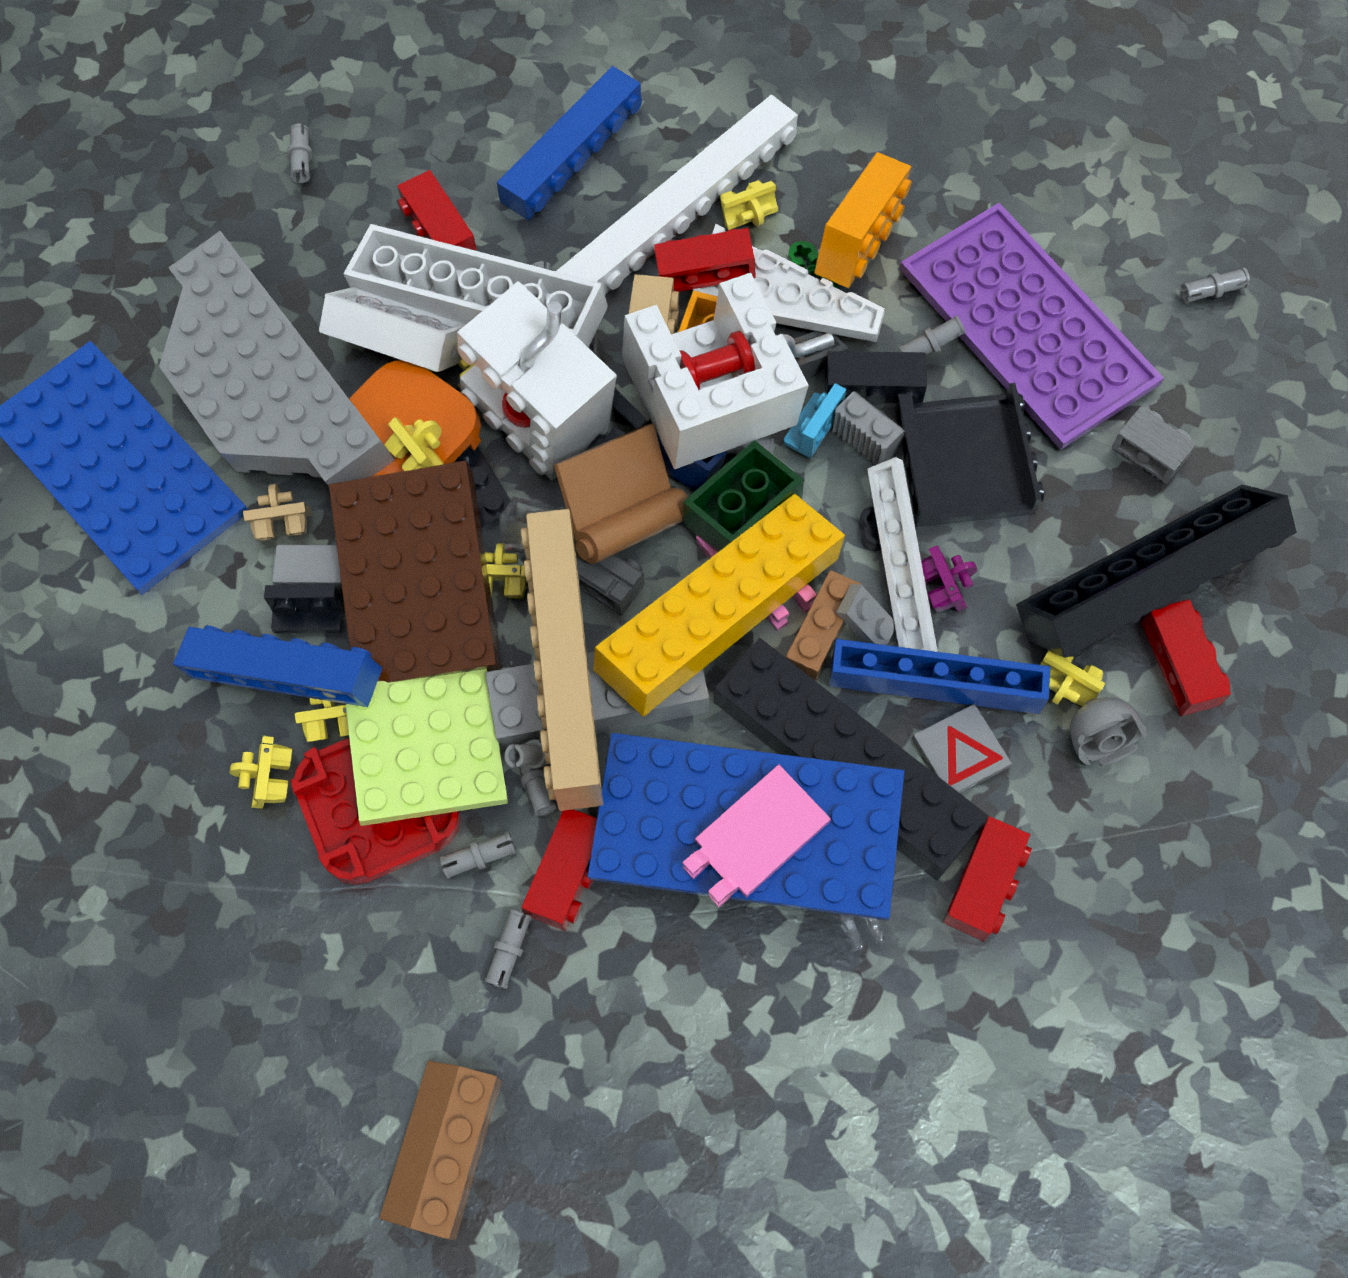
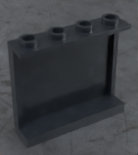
M1010 383L1007 394L913 403L911 393L898 394L894 413L896 424L905 430L901 451L916 527L1035 515L1040 502L1044 500V488L1042 482H1037L1035 473L1037 471V456L1035 452L1030 450L1031 430L1029 424L1024 423L1022 415L1024 413V399L1022 395H1018L1016 383Z

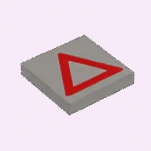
M975 704L914 734L912 737L931 771L959 793L1010 768L1012 765Z

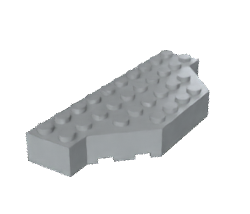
M221 231L168 267L183 288L159 367L218 452L237 472L250 473V470H259L277 475L309 473L311 477H322L329 486V484L372 477L395 460Z

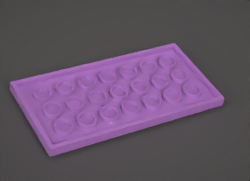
M997 203L901 261L900 271L946 322L956 315L959 317L966 332L965 335L959 337L1007 391L1010 383H1016L1018 395H1022L1024 399V410L1060 450L1160 386L1164 379L1000 203Z

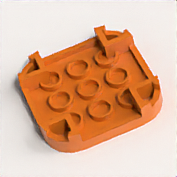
M403 360L387 363L378 369L349 398L383 444L394 433L388 425L394 417L398 418L404 426H414V423L419 419H422L424 422L436 421L441 427L442 432L438 439L440 446L433 450L444 464L453 463L468 447L475 451L481 442L479 437L481 429L480 417L474 405L466 396L424 367ZM408 452L402 459L391 454L395 460L374 476L404 471L402 464L410 457L411 453Z

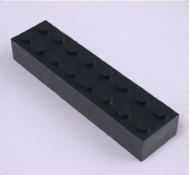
M1242 484L1017 603L1016 606L1027 639L1064 658L1075 656L1081 653L1084 647L1096 641L1109 638L1112 632L1121 627L1137 623L1147 613L1168 606L1171 600L1183 594L1196 591L1199 585L1208 580L1224 576L1227 570L1234 566L1253 560L1258 553L1281 545L1284 539L1297 533L1288 495Z
M761 638L753 644L714 688V703L777 754L905 770L897 850L936 881L941 878L988 818L985 812Z

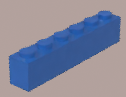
M612 66L496 182L500 202L527 220L536 212H540L547 200L555 192H559L575 172H579L582 169L585 161L593 153H597L613 133H617L620 130L623 122L631 114H635L642 104L641 83Z
M206 625L204 629L188 627L173 662L174 666L192 679L362 707L369 706L382 671V667L371 658L372 654L362 648L351 647L350 650H343L333 644L324 642L320 646H316L297 638H292L290 642L282 641L269 634L255 637L241 630H233L232 633H228Z
M836 639L832 654L829 687L966 705L975 704L982 707L1040 714L1049 700L1050 666Z

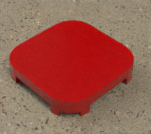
M350 738L319 751L316 747H313L303 754L305 758L297 767L294 779H291L293 793L300 804L319 854L318 858L324 868L343 883L358 885L387 875L439 852L449 845L459 832L461 823L460 811L360 826Z

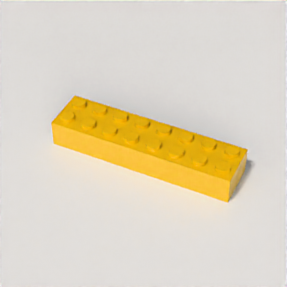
M793 494L595 647L593 671L644 717L838 560L845 534L799 496Z

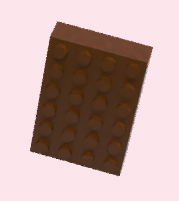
M460 461L329 484L350 649L351 647H358L372 654L371 658L382 667L378 681L390 683L487 669V672L502 669L474 475L468 463Z

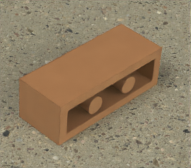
M832 570L829 571L786 655L789 661L816 682L834 649L836 639H839L846 625L836 612L850 584H861Z

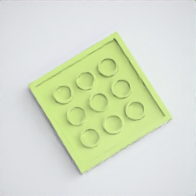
M487 669L390 683L378 681L368 707L346 704L360 826L508 804L499 742L496 739L485 673Z

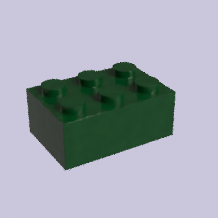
M754 440L683 501V523L719 552L793 494L802 499L804 479Z

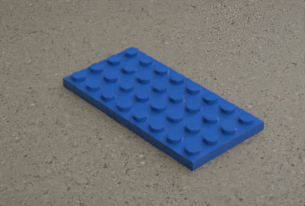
M91 341L0 405V437L141 595L243 517V511L248 510L246 505Z
M611 733L602 787L603 805L599 806L588 878L595 881L708 896V891L723 878L710 864L695 879H692L683 869L684 865L682 862L691 854L701 849L695 842V838L777 765H780L831 818L830 823L747 898L740 890H737L729 899L888 921L890 918L905 770Z

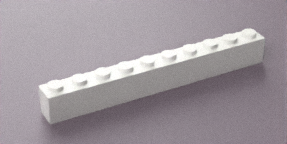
M771 94L556 272L602 283L604 294L608 293L611 289L618 288L624 278L633 271L639 270L646 260L655 253L654 244L664 243L671 240L677 234L685 232L691 222L697 217L705 215L710 210L711 206L720 199L721 194L732 191L734 186L740 181L748 179L763 162L770 161L775 152L782 146L790 144L797 134L798 114Z

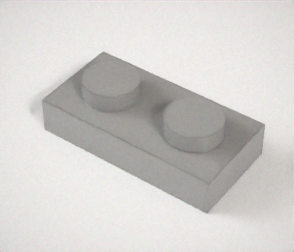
M850 584L836 613L863 642L888 645L895 630L894 620L861 584Z

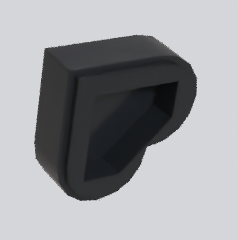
M868 507L862 511L859 519V526L863 531L861 541L866 549L878 551L881 550L875 510L874 507Z

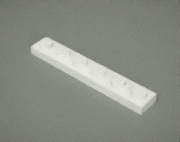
M895 457L867 468L898 647L938 652L903 460Z

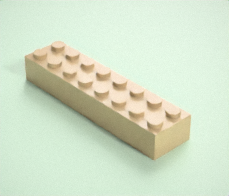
M570 510L526 514L527 527L521 528V536L526 555L524 568L526 581L529 586V593H527L528 608L533 625L530 627L532 646L535 649L536 660H534V672L539 689L537 704L543 728L540 731L542 751L545 753L546 765L551 764V766H544L546 789H548L549 799H556L559 811L602 806L603 796Z

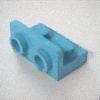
M835 383L828 394L825 392L822 394L814 393L800 413L797 425L791 427L785 436L784 445L811 459L832 427L835 408L845 400L846 389Z

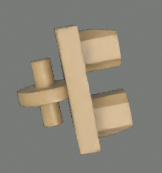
M277 484L269 485V495L257 497L259 506L271 505V507L243 511L244 521L251 524L254 538L257 541L275 539L273 522L281 520L285 521L286 534L288 536L307 534V517L312 516L311 508L309 505L306 506L305 502L282 505L283 502L293 501L292 491L280 493Z

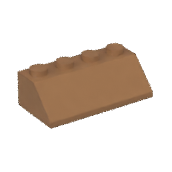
M428 1061L379 1219L438 1237L456 1240L502 1081L497 1076L457 1065Z

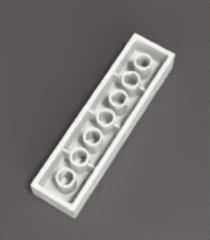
M370 224L343 273L350 288L358 287L466 324L519 281L546 308L551 301L559 302L562 306L561 322L588 348L608 307L602 283Z

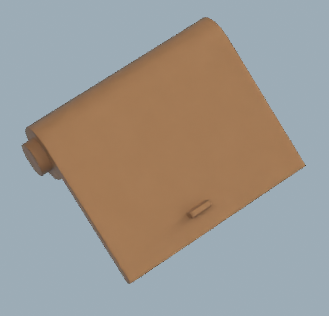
M654 424L645 425L554 464L566 509L570 510L572 528L576 540V551L581 559L586 560L590 564H596L683 522V501L688 496L681 489L670 487Z

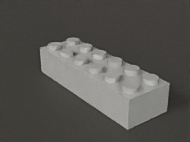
M595 652L587 653L596 734L709 713V695L703 669L643 717L593 671ZM534 663L485 672L495 734L501 752L506 751L507 747L512 744L520 745L534 739L541 740L540 731L543 728L538 712L537 695H539V689L535 679Z

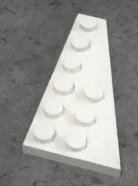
M715 224L712 234L725 232V228ZM752 246L756 272L754 280L776 323L877 342L884 318L883 307L853 292L845 293L833 287V282L825 278L819 280L809 275L807 269L767 249L761 251ZM719 285L693 290L718 296Z

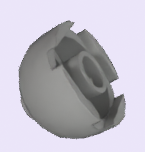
M1114 697L1094 698L1087 701L1074 715L1070 725L1073 748L1078 758L1087 765H1091L1089 760L1100 759L1099 763L1101 766L1120 761L1138 749L1136 741L1141 735L1144 740L1147 736L1146 726L1136 710L1129 703Z

